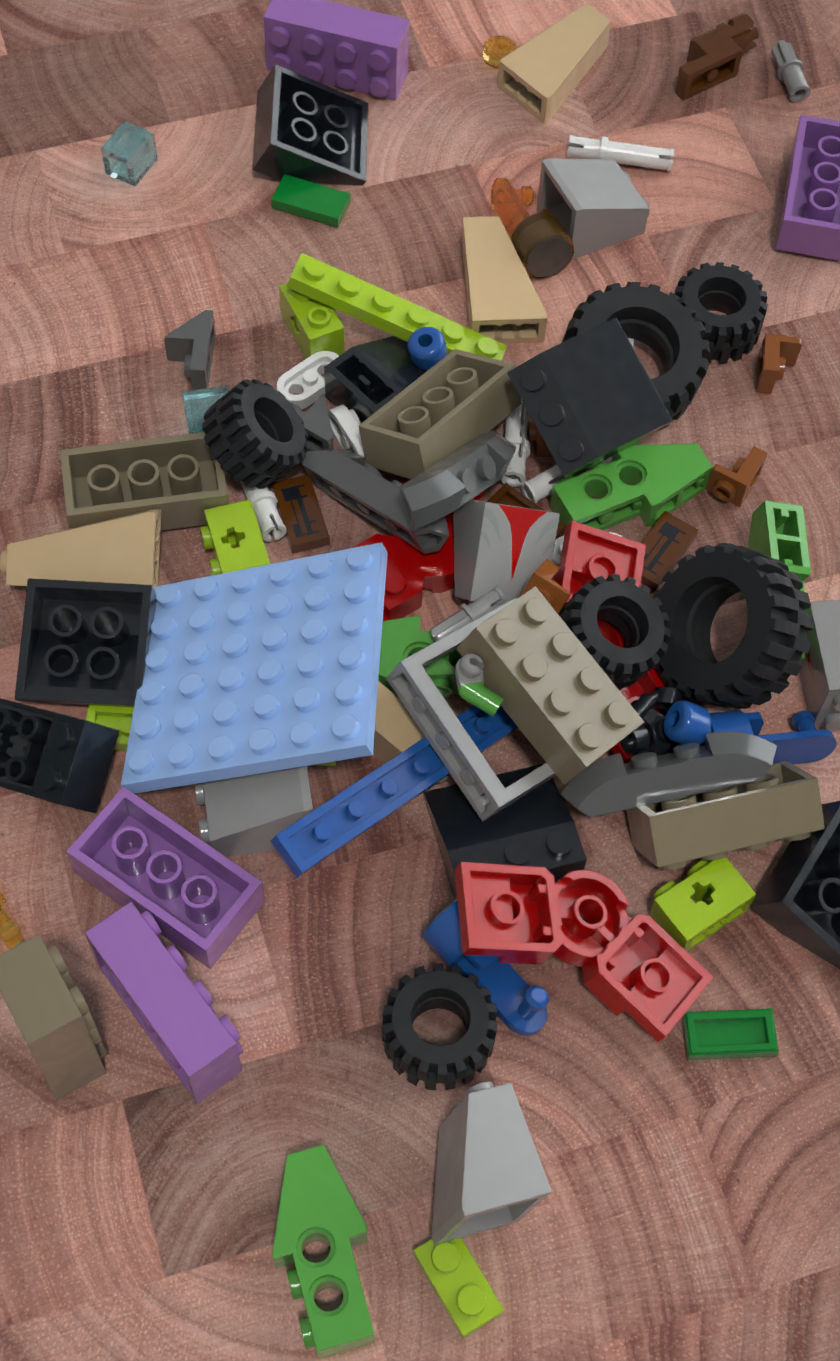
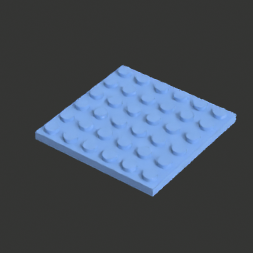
M383 543L156 586V611L151 625L152 633L149 651L145 658L146 668L143 685L136 693L121 786L137 794L373 755L388 555Z

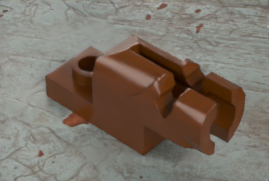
M742 13L729 19L727 24L720 23L716 25V28L690 40L687 63L679 68L675 93L682 101L737 76L741 56L748 50L755 48L757 44L753 40L759 38L757 26L748 14Z

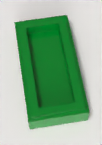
M284 174L271 199L272 208L339 227L351 203V194Z
M773 1008L686 1012L682 1016L687 1061L776 1057L779 1053Z

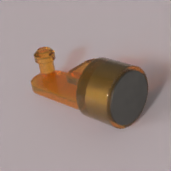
M497 178L494 180L491 189L492 208L495 214L500 217L527 274L538 279L558 274L570 263L574 254V244L563 225L549 209H542L539 213L529 215L524 206H531L536 196L531 186H522L521 189H514L507 178Z

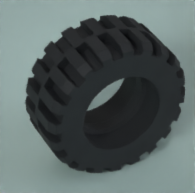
M627 282L626 287H621L620 283L607 285L604 293L601 290H596L588 296L586 302L580 303L574 311L562 343L617 318L628 338L646 344L659 356L665 374L653 378L651 381L672 419L678 420L693 401L708 370L709 362L707 358L710 354V346L707 340H703L706 335L703 323L701 321L695 322V311L688 304L685 307L680 304V297L672 292L667 295L660 291L661 287L650 284L649 288L641 287V282Z
M719 543L715 547L711 545L700 547L695 551L696 556L687 554L677 562L679 567L676 570L670 569L662 579L665 582L661 590L656 589L653 595V599L658 597L663 604L659 607L661 613L667 612L669 622L664 626L671 629V637L665 642L668 645V649L660 658L661 660L655 665L656 670L663 671L661 677L669 687L676 688L686 698L724 708L746 709L752 704L761 705L770 701L772 698L770 692L780 694L789 686L788 677L790 675L797 676L803 666L799 662L803 652L807 654L809 652L811 641L807 640L808 631L813 630V616L807 615L806 609L811 608L808 593L800 590L803 588V583L797 574L790 572L788 566L783 562L768 555L731 543ZM738 592H742L748 607V624L744 638L729 657L718 662L713 654L710 643L713 619L720 606L728 598Z

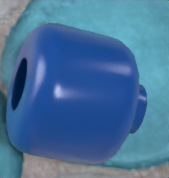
M422 327L410 335L408 351L412 363L417 368L429 370L447 356L446 342L443 334L438 329Z
M685 700L675 702L666 713L663 726L664 733L671 741L680 744L698 743L700 745L705 741L706 734L711 732V715L706 708Z

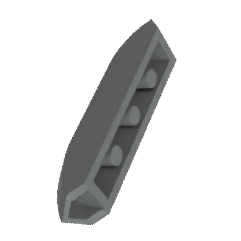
M495 431L481 434L400 486L399 489L411 526L416 529L452 513L500 480L507 472L516 451V446Z
M322 449L305 453L306 457L302 461V465L318 489L422 553L440 551L448 539L449 530L445 517L414 529L410 524L399 489L403 484L397 480L389 482L384 479L376 468L370 464H365V457L338 449Z
M713 732L706 734L705 746L699 747L698 743H686L674 747L673 753L657 756L654 752L641 753L631 757V762L623 763L621 753H618L588 766L569 782L560 795L589 817H595L763 779L772 766L777 745L747 733Z

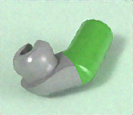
M474 653L466 654L457 662L455 668L458 693L461 698L493 717L504 698L485 687L483 676L484 662L482 658Z

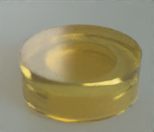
M506 36L490 37L483 46V60L488 66L499 69V60L516 50L517 45L511 38Z

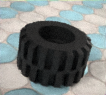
M716 262L715 266L705 263L700 265L699 270L694 267L688 270L687 276L682 275L679 279L674 293L681 298L680 304L684 307L688 304L695 311V322L701 321L706 330L703 340H707L710 346V354L707 360L709 363L712 360H718L719 364L727 363L729 358L734 361L742 358L743 353L748 355L753 350V346L757 344L768 307L766 303L768 297L766 291H762V283L759 280H753V274L749 271L742 272L739 270V266L733 264L731 267L724 266V262ZM709 311H719L726 315H718Z
M246 379L241 381L210 406L203 416L205 421L202 423V430L206 434L204 439L206 445L211 449V455L220 463V467L225 472L231 474L234 480L237 482L242 481L245 486L250 488L256 486L258 489H263L266 486L272 485L306 457L305 453L309 447L306 441L308 439L307 431L304 429L302 418L295 411V407L292 403L288 402L280 391L277 392L273 386L268 383L263 384L260 380L252 379L250 381Z
M610 574L606 579L603 576H599L590 583L587 582L566 603L559 614L618 690H621L625 686L630 687L661 660L660 658L668 649V645L665 642L671 637V629L664 626L669 622L667 612L661 613L659 607L663 604L658 597L653 599L648 594L651 589L646 585H643L641 588L636 586V579L627 577L624 581H621L619 575ZM597 619L606 620L616 626L624 638L626 648L610 643L600 632Z
M433 964V971L426 972L425 967L421 966L414 970V978L411 979L405 974L399 979L398 989L392 988L388 994L387 1005H384L382 1029L385 1053L388 1060L393 1059V1068L401 1075L405 1071L408 1074V1082L417 1086L419 1080L426 1082V1089L435 1091L437 1083H444L445 1090L455 1089L456 1081L462 1080L465 1085L473 1080L475 1071L482 1072L486 1067L488 1057L492 1055L498 1022H496L498 1013L496 1003H490L491 992L487 986L481 989L478 987L479 978L473 973L467 978L462 976L463 968L453 965L452 971L449 972L443 971V964ZM445 1009L456 1014L463 1021L467 1031L456 1043L447 1046H435L419 1038L412 1024L425 1011Z

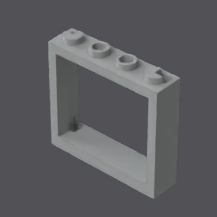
M517 597L400 661L386 678L482 821H485L552 779L556 774L545 763L505 788L424 667L456 650L475 627L512 603Z

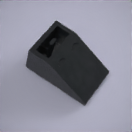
M391 336L353 346L324 367L325 395L337 406L344 405L348 410L353 409L361 424L428 370L419 369L412 363L407 341Z
M0 698V787L56 804L96 813L119 730Z

